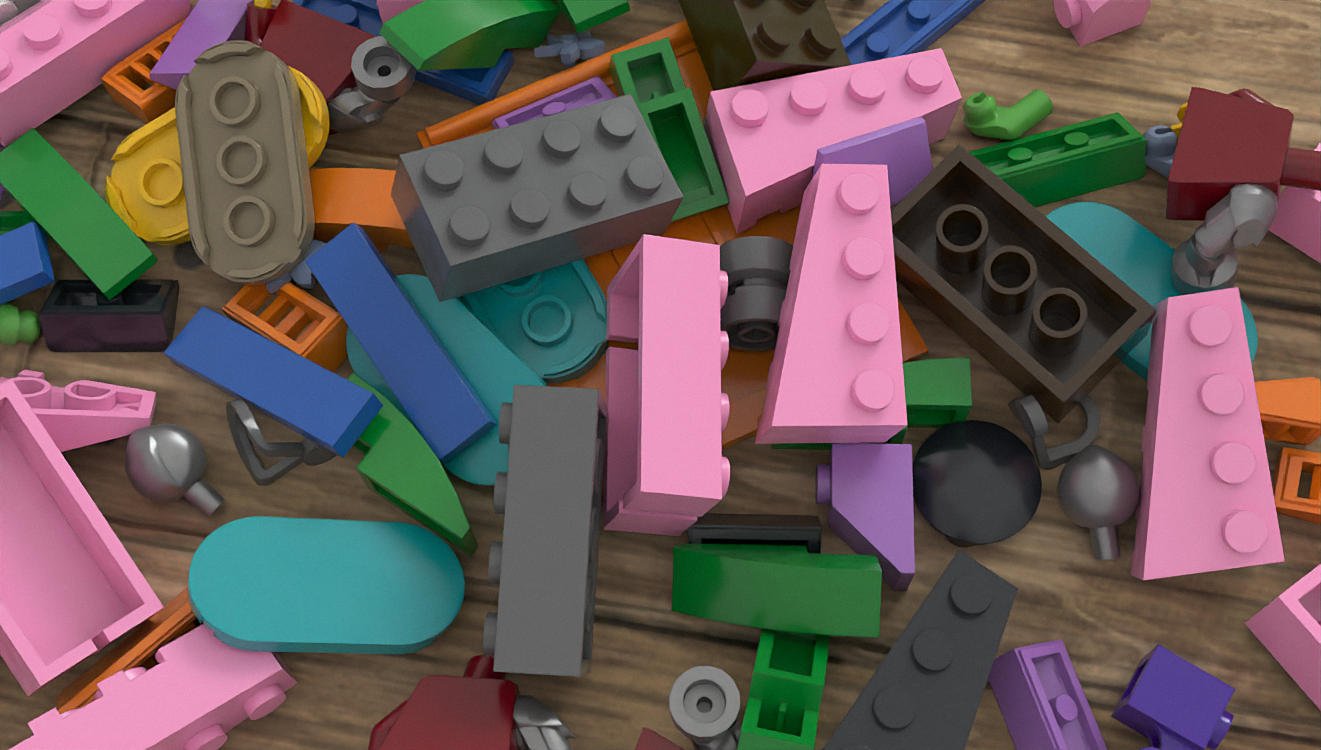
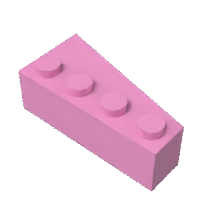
M822 164L803 193L789 266L791 271L786 296L781 306L778 322L780 328L774 359L769 368L765 389L767 390L763 415L759 420L755 444L884 443L908 425L887 165Z
M1234 287L1169 297L1154 305L1157 311L1152 321L1146 389L1148 390V402L1141 444L1143 458L1140 497L1135 512L1137 526L1135 548L1132 551L1130 575L1141 580H1150L1285 562L1239 288Z
M202 624L158 649L155 655L158 665L147 671L144 667H135L126 671L120 670L97 684L98 691L94 696L95 701L81 709H73L59 714L55 707L30 721L28 725L34 735L9 750H218L227 741L226 732L248 717L250 720H256L274 711L285 701L286 695L284 692L298 682L278 652L246 651L228 646L214 637V632L207 628L205 624Z

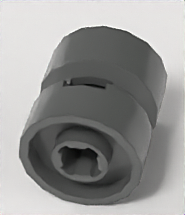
M748 236L730 240L720 246V270L726 271L728 276L727 297L723 307L720 309L721 331H726L728 334L729 348L743 351L775 350L780 328L778 322L781 306L786 296L791 271L789 266L793 245L769 236Z

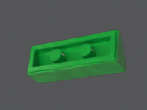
M1118 112L969 152L1034 207L1138 180L1144 177L1146 173V139Z

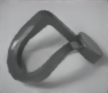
M1088 394L1078 403L1087 419L1086 430L1083 435L1074 442L1046 449L1043 435L1049 433L1048 423L1041 406L1034 396L1024 395L1008 403L1014 417L1020 420L1026 433L1030 436L1033 452L1042 468L1047 470L1054 469L1070 461L1081 450L1093 444L1099 432L1100 415L1096 403Z
M236 399L226 403L227 420L235 446L247 470L258 485L265 486L273 483L302 462L309 466L323 464L337 455L308 438H305L302 442H266L253 414L243 399ZM248 436L254 447L261 454L267 457L285 458L265 470L254 452Z

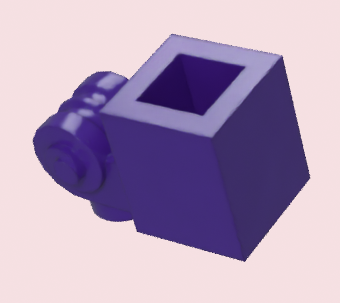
M1158 644L1140 660L1111 717L1148 739L1150 747H1144L1140 750H1204L1206 747L1210 750H1215L1225 737L1233 721L1234 715L1226 711L1225 708L1235 688Z

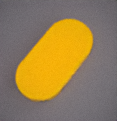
M289 66L299 89L308 165L310 168L319 158L325 147L330 125L329 111L325 98L316 84L302 72ZM174 107L139 128L122 141L111 159L115 164L111 171V177L106 175L105 184L107 204L138 237L159 245H177L191 240Z

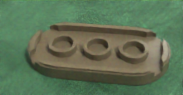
M233 40L211 46L194 60L197 64L191 69L188 76L183 75L177 88L175 113L188 226L193 248L200 259L218 275L239 284L256 286L277 280L288 272L293 271L308 252L313 239L315 214L301 101L296 79L289 67L275 54L249 41Z

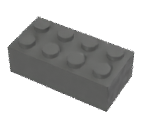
M631 94L399 155L391 191V197L439 303L639 242L643 234L662 235L665 233L683 199V195Z
M514 385L513 403L503 402L501 405L500 444H508L509 460L508 472L498 471L496 474L494 512L504 516L503 542H492L488 567L489 583L499 584L498 612L487 613L483 634L484 655L494 656L493 672L581 677L591 672L608 407L599 389Z

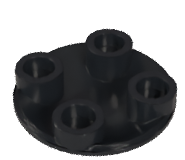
M979 420L958 421L938 429L923 442L912 464L913 498L919 511L931 526L945 535L950 543L958 547L968 548L974 545L993 544L1014 536L1029 523L1040 502L1042 480L1034 455L1027 445L1014 433L991 422Z

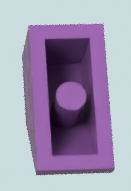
M832 443L827 465L817 464L816 504H827V525L856 554L877 556L882 569V579L893 590L907 591L915 575L912 444Z

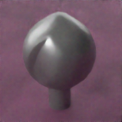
M164 423L140 428L132 432L125 454V472L130 484L139 494L161 503L176 502L183 496L207 518L225 500L224 497L201 478L207 470V456L200 440L188 429L176 424Z
M1089 445L1075 455L1061 471L1057 484L1058 500L1062 510L1070 520L1080 527L1090 528L1094 559H1115L1121 556L1116 525L1126 522L1135 511L1140 497V485L1137 474L1127 461L1098 445Z

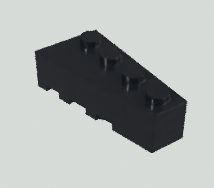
M958 550L822 750H964L1018 588L961 550Z

